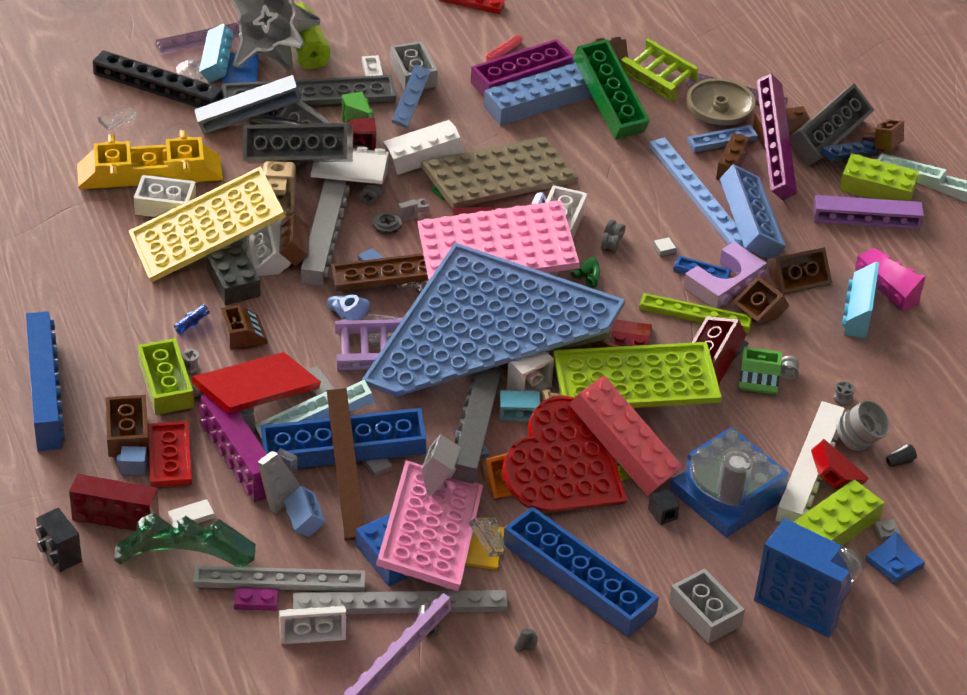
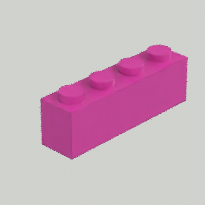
M876 248L858 255L855 266L857 271L874 262H879L876 288L901 311H905L920 303L926 276L915 274V270L911 268L906 269L902 266L901 262L892 261L890 256Z

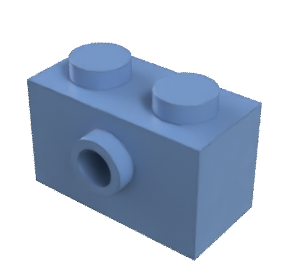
M300 486L284 501L287 508L286 512L291 519L292 528L296 533L310 537L326 523L315 492Z

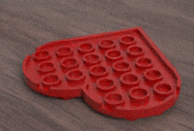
M553 396L542 401L530 417L528 426L529 436L515 442L505 455L502 467L505 484L513 497L529 509L533 506L540 512L552 513L620 505L628 501L615 458L569 406L574 397Z

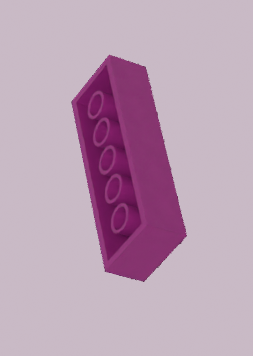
M554 39L472 66L470 83L484 97V92L487 89L573 64L574 55L558 39Z
M201 396L199 409L202 419H200L202 429L208 432L211 443H215L219 455L225 458L227 467L233 470L237 482H241L246 496H250L254 503L267 498L258 466V461L267 455L266 451L238 411L228 414L208 396Z

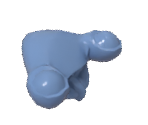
M357 295L332 296L328 298L327 307L330 311H336L342 319L349 321L362 320L370 309V301Z

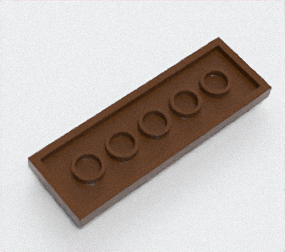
M423 253L331 264L336 292L428 280Z

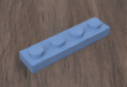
M415 64L391 123L406 129L408 128L431 70Z
M748 125L690 136L687 138V143L695 153L726 147L732 133L749 137V142L757 141L758 135L752 126Z

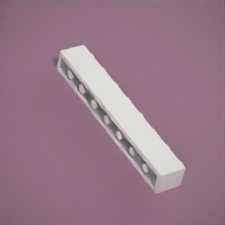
M821 402L778 506L776 521L782 522L785 518L793 522L809 511L807 507H812L815 497L812 494H817L820 485L818 479L822 480V478L818 475L811 449L822 439H825L835 448L836 442L834 440L838 441L839 439L836 423L839 416L844 412L843 407Z

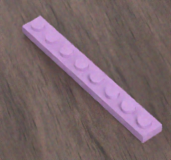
M443 593L438 599H434L426 612L421 613L417 617L416 622L410 628L408 627L404 630L402 636L388 647L387 652L382 657H378L375 660L373 666L367 672L361 674L359 680L353 687H349L344 695H369L450 612V597Z

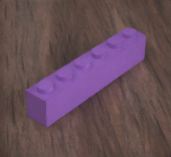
M815 195L813 204V219L816 223L921 229L924 216L922 202Z

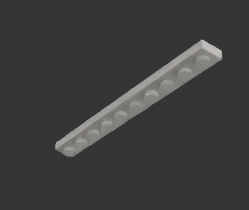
M506 590L293 593V609L344 606L346 614L418 613V609L421 606L431 604L434 599H438L444 593L450 597L451 610L449 613L507 612Z

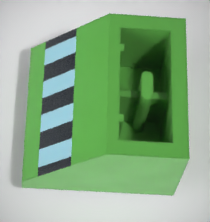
M744 347L738 390L777 395L782 352Z

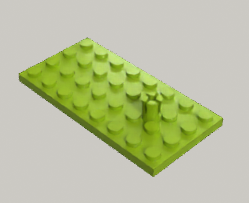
M707 342L553 351L561 396L575 398L580 392L605 375L632 408L721 403L722 397Z

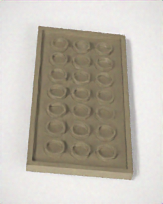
M546 137L463 152L461 154L425 160L421 163V168L452 209L454 207H463L549 189L553 185L563 186L578 182L576 173Z

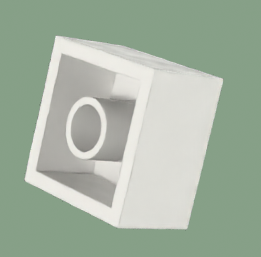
M545 351L509 362L507 389L509 391L542 392V390L552 387L554 358Z

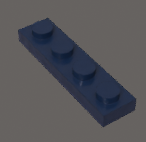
M868 140L823 147L821 150V154L831 162L849 160L851 154L871 157L877 156L879 149H875L874 144Z

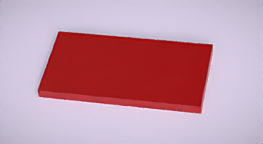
M285 352L199 374L192 378V384L228 414L320 388L321 384L320 380Z

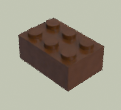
M146 395L105 397L108 457H116L117 454L121 455L122 446L146 447L147 454H149Z

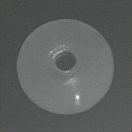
M184 60L177 65L176 73L201 80L204 78L199 72L202 60Z

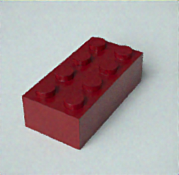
M76 474L69 490L72 520L152 534L159 518L158 488Z

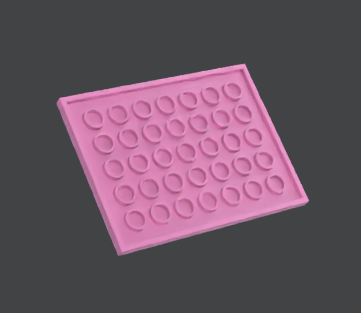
M562 201L534 203L527 206L499 208L491 211H479L477 213L449 217L443 216L441 218L417 221L428 280H430L455 242L545 273L580 268Z

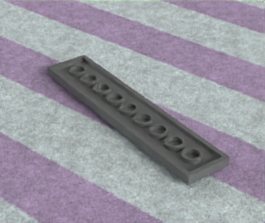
M392 75L295 80L302 99L301 101L308 106L342 104L343 94L363 92L364 97L368 99L369 103L396 101ZM274 81L222 84L223 98L226 99Z

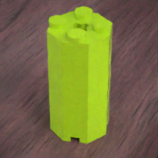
M295 3L296 5L313 13L312 9L306 7L304 3ZM320 25L300 31L299 34L304 42L303 47H291L297 63L305 70L326 66L330 59V46Z

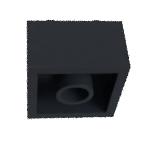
M59 507L36 517L37 527H35V531L39 539L37 546L41 553L47 555L50 565L55 566L59 572H62L81 563L82 554L79 532Z

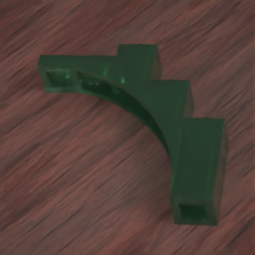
M152 512L138 521L137 531H134L129 537L117 543L114 561L122 564L132 556L140 553L162 549H182L206 553L225 560L235 567H244L254 561L256 544L220 519L204 528L188 516H184L171 525Z

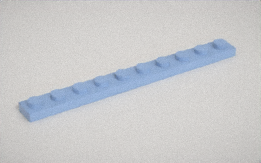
M664 137L650 141L649 148L727 244L735 242L743 247V241L735 222Z

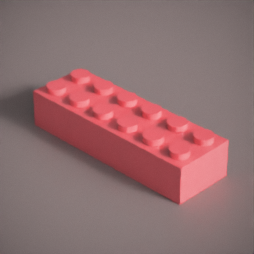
M605 375L580 392L569 403V406L647 497L683 467Z

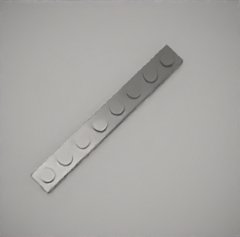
M195 566L194 587L365 592V571Z

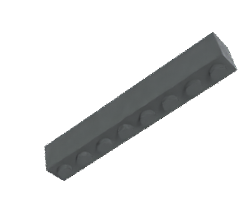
M492 367L472 374L464 405L467 407H463L461 416L463 419H460L458 431L461 432H457L455 444L461 447L458 455L460 460L455 466L456 471L451 479L474 484L501 368Z

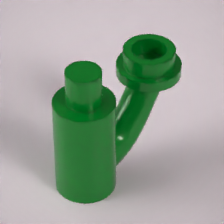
M590 257L580 263V268L574 269L571 272V276L573 278H582L589 274L585 279L587 286L596 287L598 285L600 267L598 260L595 257Z

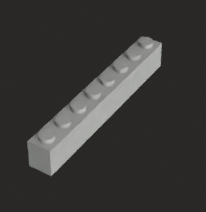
M325 178L309 238L308 256L303 260L301 268V283L323 286L325 278L329 277L328 266L332 264L333 257L331 254L335 253L336 244L334 242L338 241L339 234L337 230H341L340 219L344 218L343 207L347 206L346 196L350 194V185H347L346 180Z

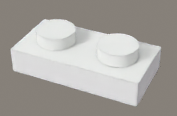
M378 55L362 56L365 76L383 75Z

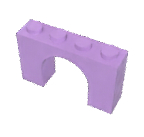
M732 242L722 249L720 264L737 275L736 277L730 279L717 278L696 266L685 273L683 288L713 308L718 309L726 305L734 297H738L758 276L764 279L767 263L739 244Z

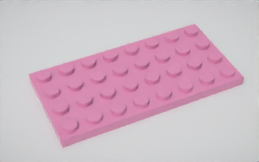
M406 460L376 565L458 591L483 485L476 482L472 484L449 479L447 477L444 480L445 484L439 492L436 490L432 496H429L421 471L423 465Z

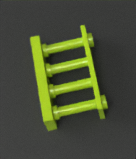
M648 38L645 40L646 51L635 60H631L626 56L621 59V65L626 75L671 102L676 99V87L688 77L698 81V67ZM650 55L657 58L646 68L639 65ZM663 62L669 65L660 75L652 72ZM675 70L682 73L672 83L664 80Z

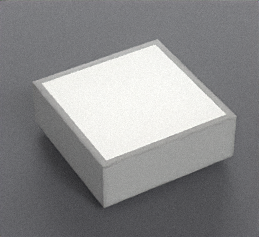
M670 237L653 240L652 246L659 256L676 253L677 247Z

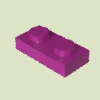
M236 588L234 610L277 611L278 589Z

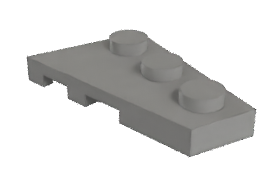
M271 451L258 461V466L269 509L271 512L277 513L285 507L284 501L300 487V484L279 454Z

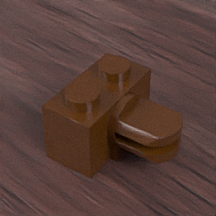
M888 119L885 122L879 123L877 128L865 127L862 129L864 134L862 139L875 142V149L890 152L904 141V121Z

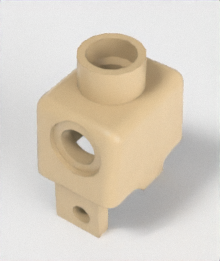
M265 162L263 172L275 196L283 197L277 200L287 216V213H293L295 208L296 166L292 162Z

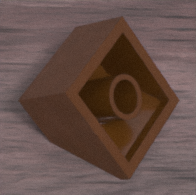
M759 276L733 301L734 305L758 323L777 319L789 307L784 295Z

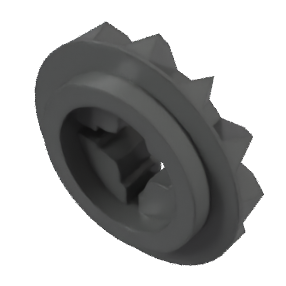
M383 212L373 218V227L376 228V231H382L383 234L385 232L391 234L392 231L397 232L401 228V218L394 213Z

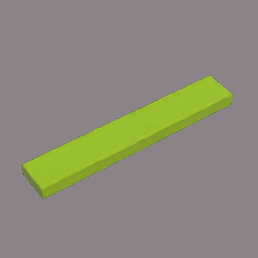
M643 293L639 305V310L703 323L706 317L739 319L746 333H749L752 324V318L746 314Z

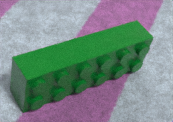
M605 39L577 46L573 59L614 140L645 132L650 119L609 40Z

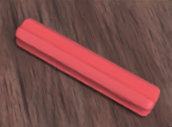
M515 35L486 54V60L490 61L499 58L523 42L522 36Z

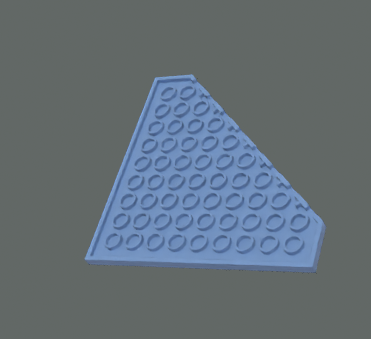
M455 242L362 381L365 380L369 387L398 397L609 332L625 305V299Z

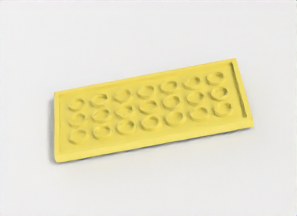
M260 166L129 230V234L152 283L286 217Z

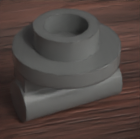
M530 628L522 629L514 649L517 651H522L523 649L533 650L538 641L535 631Z

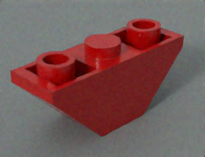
M822 439L811 449L818 475L832 488L841 489L852 480H856L861 485L868 481L869 477L825 439Z

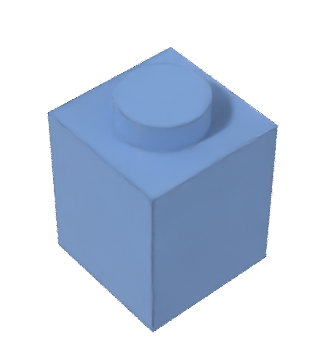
M122 446L121 455L117 454V467H120L121 475H146V447Z

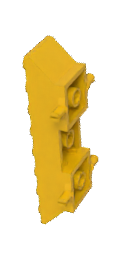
M184 129V134L182 130L179 131L180 137L166 139V145L130 147V141H115V135L112 134L111 138V134H109L107 142L94 143V150L77 164L79 189L138 186L142 175L196 181V183L223 181L221 158L218 153L202 143V137H187V131Z

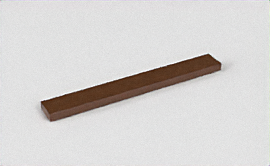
M347 388L327 390V401L345 541L356 540V529L364 526Z

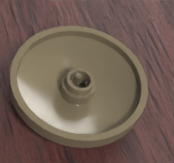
M712 78L702 80L690 88L687 96V106L694 116L707 123L735 125L746 121L752 116L755 108V97L747 87L736 81Z

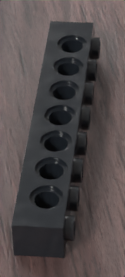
M102 50L92 61L94 75L196 108L223 100V88L105 50Z

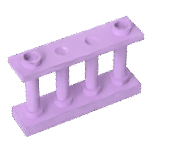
M403 318L351 321L343 319L335 321V334H341L342 354H337L336 357L337 371L369 370L380 353H369L368 333H380V350L382 351L388 342L387 333H394ZM349 334H360L361 353H350Z

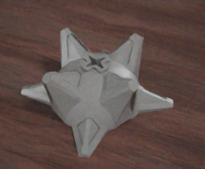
M231 0L239 14V37L241 39L233 65L239 68L255 54L261 52L284 68H292L291 47L302 48L304 45L299 32L320 25L321 18L296 5L294 0Z

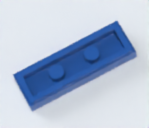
M678 256L673 268L674 272L685 274L694 267L699 266L717 278L729 279L731 275L730 269L683 256Z

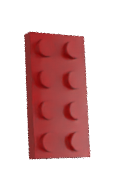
M188 421L148 423L151 487L192 485Z

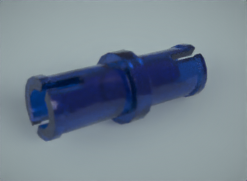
M202 304L193 312H188L182 320L174 324V328H177L175 331L181 335L190 327L198 325V321L210 314L208 307Z

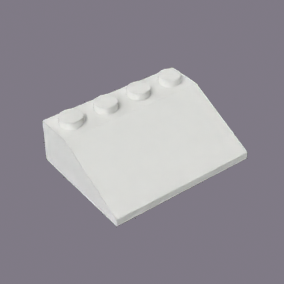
M450 120L383 141L397 175L421 168L422 161L464 152L459 133Z
M367 147L353 148V162L313 163L311 177L382 184L388 173L389 152H385V149L375 148V150H368Z

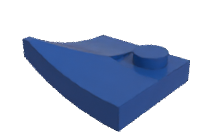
M898 532L893 533L882 545L867 554L865 559L868 564L895 584L923 569L925 561L909 548Z

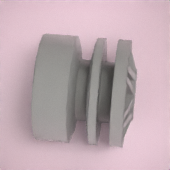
M865 400L839 416L836 429L841 441L853 451H862L887 436L890 431V422L885 410L878 403L872 400Z

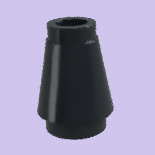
M904 444L886 456V462L889 467L912 463L914 459H917L916 450L911 444Z

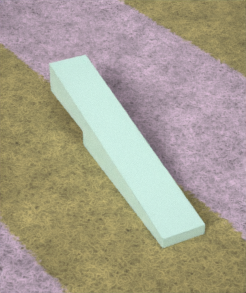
M883 153L877 158V160L919 171L917 183L967 202V181L947 176L946 169Z
M365 380L347 387L349 411L375 403L372 392ZM327 391L255 424L261 439V425L330 418Z

